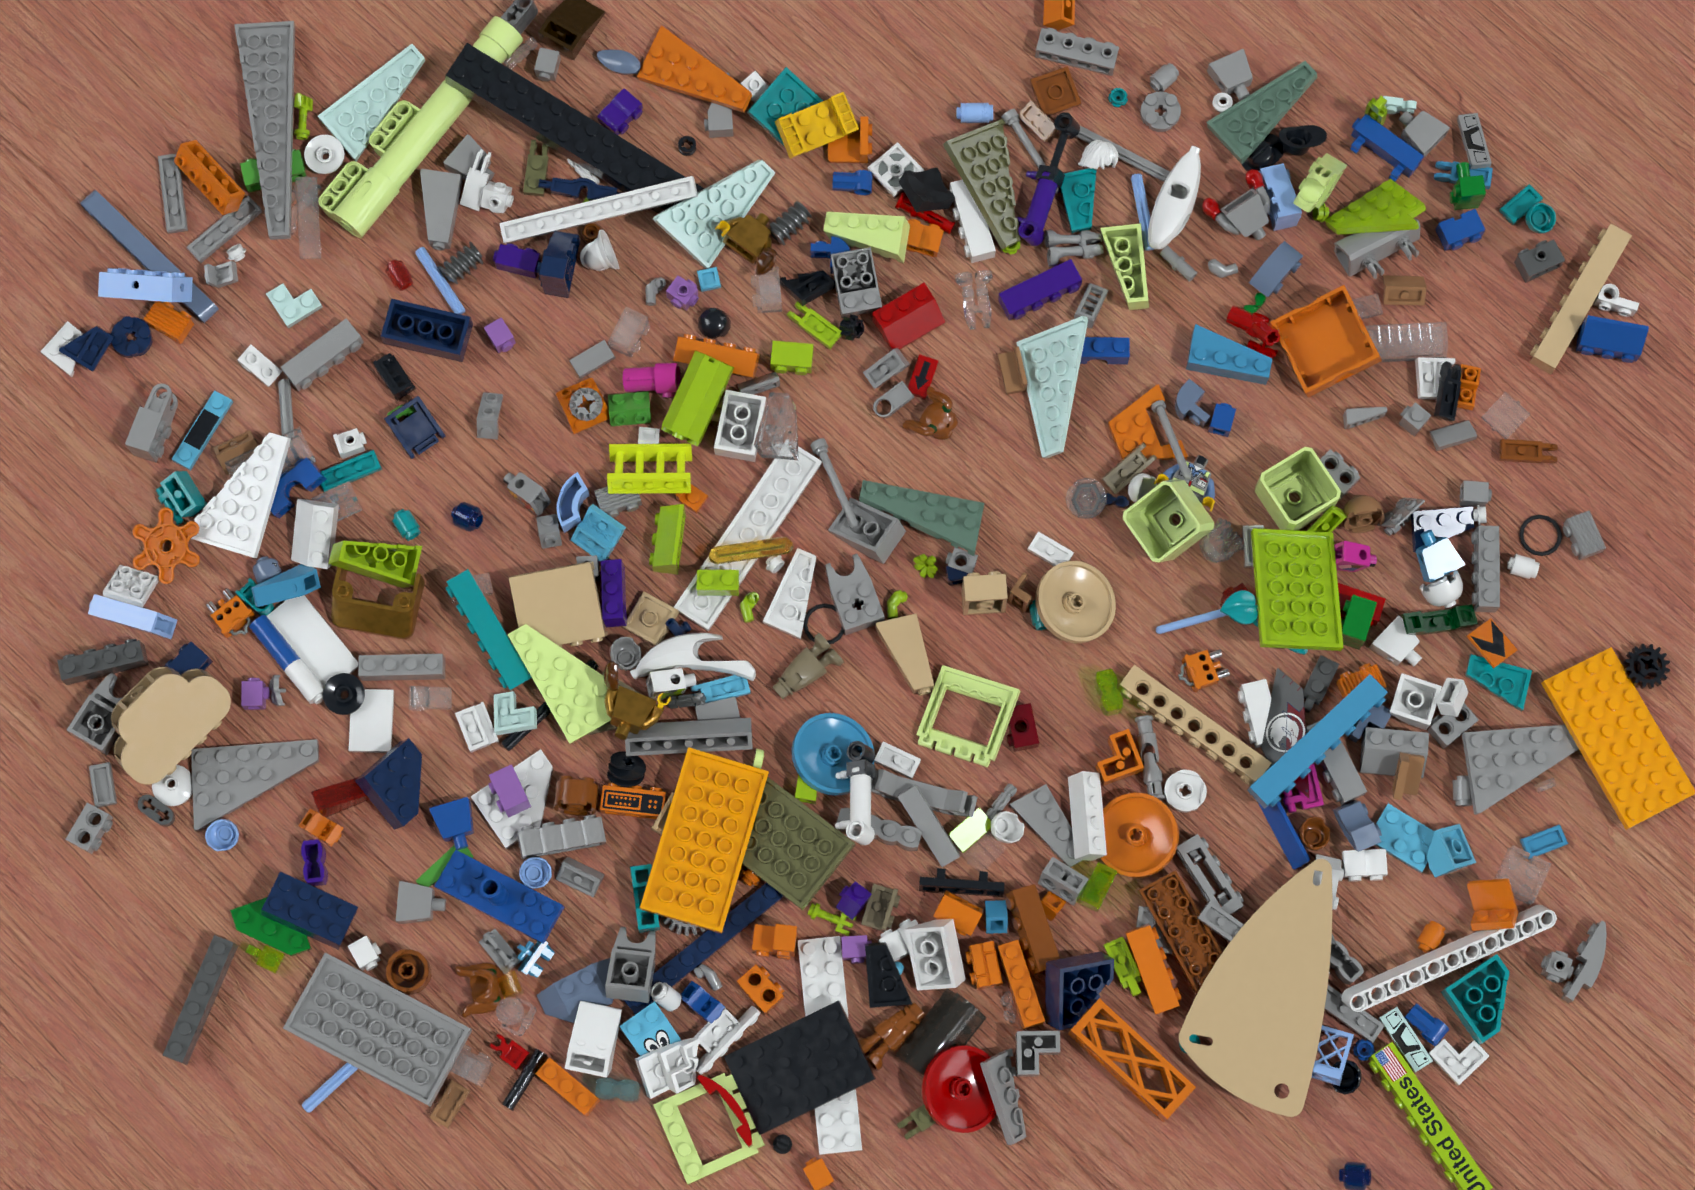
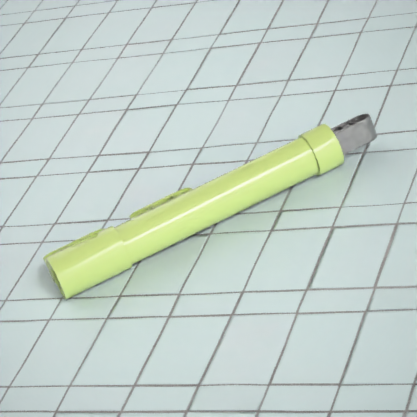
M515 0L501 18L494 16L479 34L480 37L473 46L501 64L505 59H509L523 42L522 32L538 13L534 0ZM444 80L421 109L408 101H399L369 137L370 145L381 158L369 169L355 161L347 163L319 197L318 203L325 214L352 235L361 239L400 192V187L472 99L446 84Z

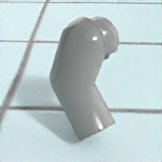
M1211 259L1208 262L1209 271L1219 278L1238 273L1236 263L1224 266L1216 259Z
M705 964L699 965L700 967L694 969L697 978L701 979L703 976L707 978L713 991L723 986L716 972Z

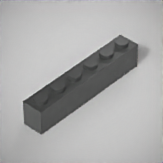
M216 935L213 936L163 1056L185 1065L188 1064L238 948V945L234 942Z

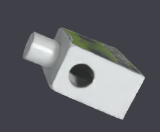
M682 668L650 672L646 680L649 698L657 700L661 693H663L661 699L683 695L686 687L696 685L695 674L684 675Z

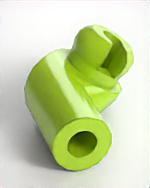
M756 592L748 593L740 603L745 623L754 621L752 609L759 601V595Z

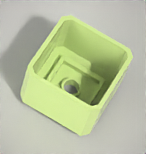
M1309 447L1300 449L1262 472L1255 487L1256 495L1280 530L1299 531L1320 518L1332 505L1335 506L1341 494V490L1314 450ZM1297 493L1300 496V500L1292 502L1289 499V494Z
M1180 479L1162 481L1123 512L1124 522L1153 562L1174 560L1214 529L1213 519L1186 481ZM1175 513L1181 518L1178 525L1172 522V516Z

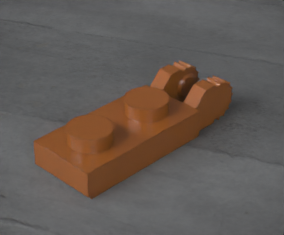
M1501 439L1499 461L1557 463L1558 457L1542 455V450L1557 451L1558 445L1542 443V441Z

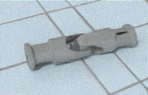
M1140 716L1134 720L1138 725L1139 735L1137 739L1140 758L1144 765V784L1147 785L1149 795L1163 800L1165 799L1161 786L1163 778L1162 772L1157 765V762H1159L1156 733H1153V716ZM1145 747H1154L1155 753L1147 752L1143 755Z

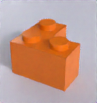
M1126 729L1110 735L1107 741L1113 757L1099 761L1095 766L1097 773H1100L1102 786L1138 774L1144 769L1130 730Z
M755 924L752 952H756V956L769 957V954L777 955L778 959L790 960V956L795 957L797 926Z

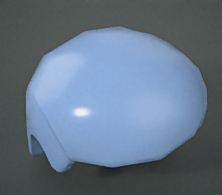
M219 819L212 822L206 829L205 839L207 845L213 850L226 851L237 844L239 831L237 825L232 821Z
M530 857L520 866V880L525 886L532 889L544 887L552 877L551 866L547 860L541 857Z

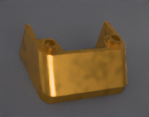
M337 567L332 589L331 616L336 627L402 640L408 639L413 635L425 584L421 574H416L413 593L401 592L397 594L394 598L393 606L352 599L354 594L353 587L349 582L345 581L348 570Z

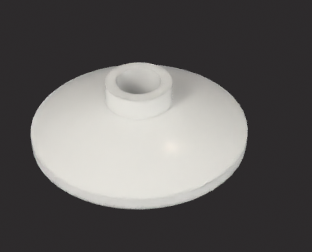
M331 135L314 137L309 141L304 152L306 164L312 171L318 174H329L336 171L342 165L345 156L343 145L337 138ZM329 154V158L323 159V155Z
M176 765L177 768L171 775H166L159 782L152 784L155 798L167 806H179L185 803L193 793L192 774L183 766ZM170 781H175L174 787H168Z

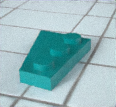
M1088 168L1064 173L1065 178L1060 190L1071 233L1086 231L1092 228L1097 169Z
M1471 654L1465 676L1521 712L1523 711L1532 670L1506 663H1500L1493 669L1485 658Z

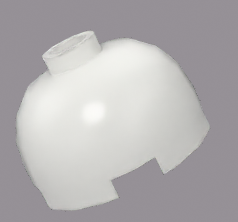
M1457 570L1452 575L1449 573L1427 586L1422 584L1419 587L1427 602L1433 606H1444L1445 608L1456 604L1455 600L1460 597L1463 591L1462 579Z

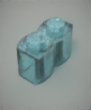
M612 1078L596 1080L595 1096L603 1101H614L617 1099L626 1103L640 1101L641 1085L634 1080L616 1081Z

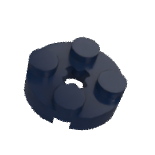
M126 316L117 322L111 331V334L115 336L112 341L114 349L118 354L126 358L144 355L148 352L153 342L150 327L140 318ZM135 333L136 340L127 342V336Z

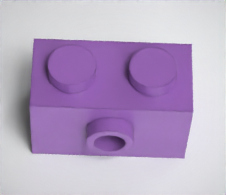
M512 764L489 775L491 782L488 785L492 794H497L500 799L496 803L501 813L505 811L509 818L531 808Z

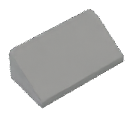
M776 372L740 383L737 387L739 392L755 395L779 387L780 379Z
M1469 420L1430 431L1436 451L1473 441L1477 438V434Z
M736 697L695 706L698 721L740 718Z
M567 857L562 862L556 880L594 897L605 875Z

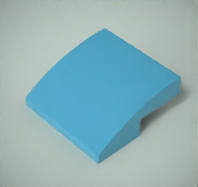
M592 504L588 508L582 522L577 525L571 541L590 555H597L598 560L601 562L608 559L626 527Z

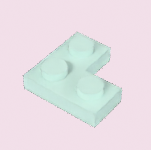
M284 283L266 293L288 328L323 308L312 289L293 299Z
M514 691L494 694V732L496 735L537 728V710L534 706L517 709Z

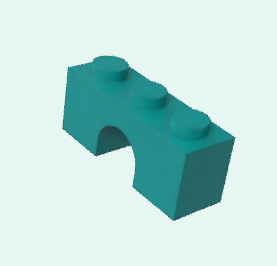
M652 865L632 866L630 869L639 933L650 932V930L659 931L658 915L640 910Z

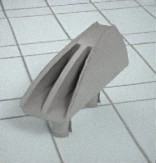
M1415 219L1419 225V228L1416 230L1352 234L1335 242L1334 252L1348 276L1351 277L1367 268L1372 277L1377 279V273L1380 276L1384 274V269L1379 265L1378 261L1402 249L1408 260H1412V255L1414 257L1419 255V251L1412 244L1420 239L1421 225L1419 220Z

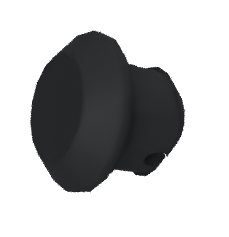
M778 1135L774 1139L773 1148L777 1153L786 1154L791 1150L792 1141L787 1135Z

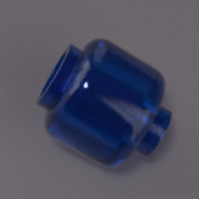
M462 502L452 509L451 517L454 526L468 532L474 531L481 526L483 515L479 507Z
M1347 1162L1344 1165V1169L1339 1170V1182H1343L1346 1190H1365L1367 1186L1371 1185V1169L1362 1162Z

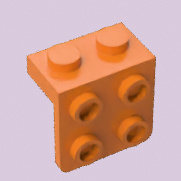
M860 116L859 131L828 143V161L830 163H868V155H872V143H868V136H872V124H868V116Z
M593 378L583 380L556 393L573 434L610 419L605 400ZM580 388H591L597 391L602 398L603 406L600 414L589 421L576 418L570 410L571 396ZM582 396L583 403L577 407H585L589 413V405L595 401H587L586 398Z

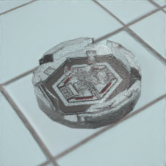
M1079 479L1067 490V507L1078 518L1090 519L1096 517L1106 506V490L1095 479Z

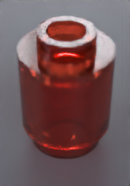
M395 259L386 265L385 272L395 288L403 291L413 284V277L402 260L397 261Z

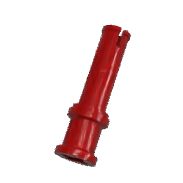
M904 192L895 206V209H901L909 213L912 218L917 216L930 224L938 225L940 229L948 234L952 232L955 226V222L933 211L916 212Z

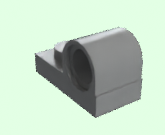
M895 348L865 370L863 374L873 388L876 389L910 364L899 348Z

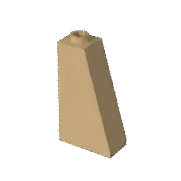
M917 614L876 623L878 635L913 694L926 695L931 693V690L934 689V682Z

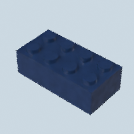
M391 298L381 338L386 345L463 362L473 322L469 316Z
M280 872L261 909V915L339 950L357 913L358 907Z

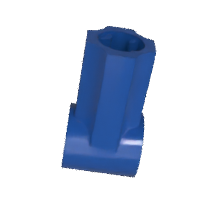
M858 170L855 173L833 172L832 190L853 191L857 195H870L872 193L873 173L867 170Z
M1417 1003L1404 1017L1421 1032L1425 1040L1434 1046L1449 1031L1445 1023L1436 1017L1433 1018Z

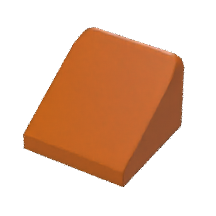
M1050 891L1041 899L1046 918L1053 921L1067 903V901Z

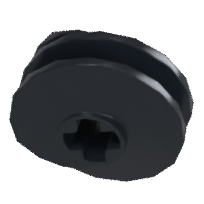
M626 751L612 754L608 764L607 778L612 783L622 787L639 785L644 779L646 771L645 762L639 756H626Z

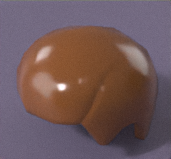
M1312 816L1307 818L1299 827L1298 836L1304 847L1312 851H1318L1328 844L1330 828L1326 826L1323 818Z

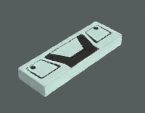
M1398 1007L1378 1018L1385 1025L1384 1028L1414 1073L1433 1062Z

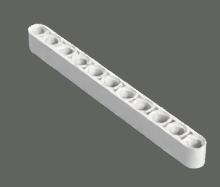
M1535 905L1518 913L1514 928L1479 930L1347 988L1342 993V1002L1355 1012L1366 1010L1551 928L1556 923V914L1543 905ZM1452 954L1451 959L1447 961L1449 955ZM1433 963L1432 967L1428 970L1429 965ZM1414 971L1413 976L1409 978L1410 973ZM1395 979V983L1390 986L1391 982ZM1376 988L1375 993L1371 995L1372 990ZM1357 996V1000L1352 1003L1353 998Z

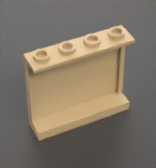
M589 561L509 577L518 627L520 628L527 624L561 648H563L562 644L570 643V646L581 645L583 640L590 639L591 643L602 641L608 632L605 631L593 572L595 569L594 562Z

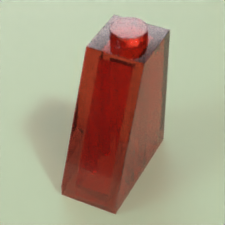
M357 778L311 792L318 812L326 818L370 799L356 783L355 780Z

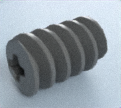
M796 201L794 202V207H789L788 212H783L782 218L777 217L776 223L771 222L768 229H770L773 238L784 246L783 238L791 240L789 233L797 235L795 228L803 230L801 223L803 222L808 225L809 221L807 218H812V215L803 204Z
M469 242L470 248L467 246L463 247L464 253L461 251L456 252L458 259L451 256V263L448 261L444 262L445 268L438 266L449 282L457 285V277L465 279L463 272L471 274L469 267L476 270V262L484 264L482 255L472 242Z

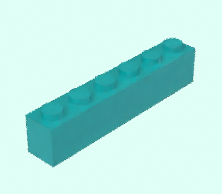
M469 569L446 581L448 584L445 587L451 598L455 597L459 604L456 605V608L461 616L466 615L469 622L466 625L472 635L474 633L478 635L480 640L477 643L482 652H488L490 656L488 662L493 671L498 669L501 675L498 679L503 688L508 687L511 690L532 678Z

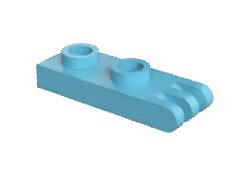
M736 675L691 687L692 692L700 690V692L704 693L706 697L705 703L751 694L747 679Z

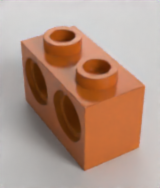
M755 964L737 980V984L763 1014L766 1015L784 999L782 994L784 990L777 982L773 984L769 980L770 974L763 966L759 968ZM753 975H758L761 978V982L757 986L749 983V979ZM767 991H772L775 994V999L771 1002L763 999V995Z

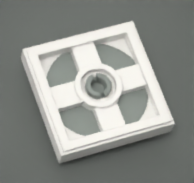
M898 142L868 166V171L873 173V176L894 198L904 191L899 180L905 171H924Z

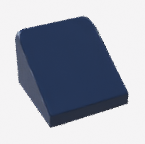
M946 566L945 571L948 585L950 586L963 583V577L969 574Z

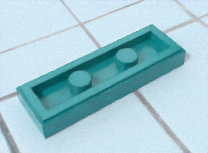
M371 450L321 471L327 478L321 484L324 493L382 470L375 451Z

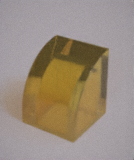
M515 970L498 978V986L504 1001L524 994Z

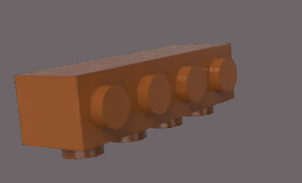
M1032 884L1005 894L1007 908L1011 910L1013 916V926L1018 931L1020 937V947L1024 950L1027 958V968L1032 972V975H1036L1046 971L1047 961L1057 960L1060 957L1036 885Z

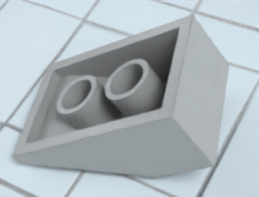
M850 498L849 503L858 521V526L856 528L850 526L842 509L828 531L867 557L884 564L906 530L899 519Z

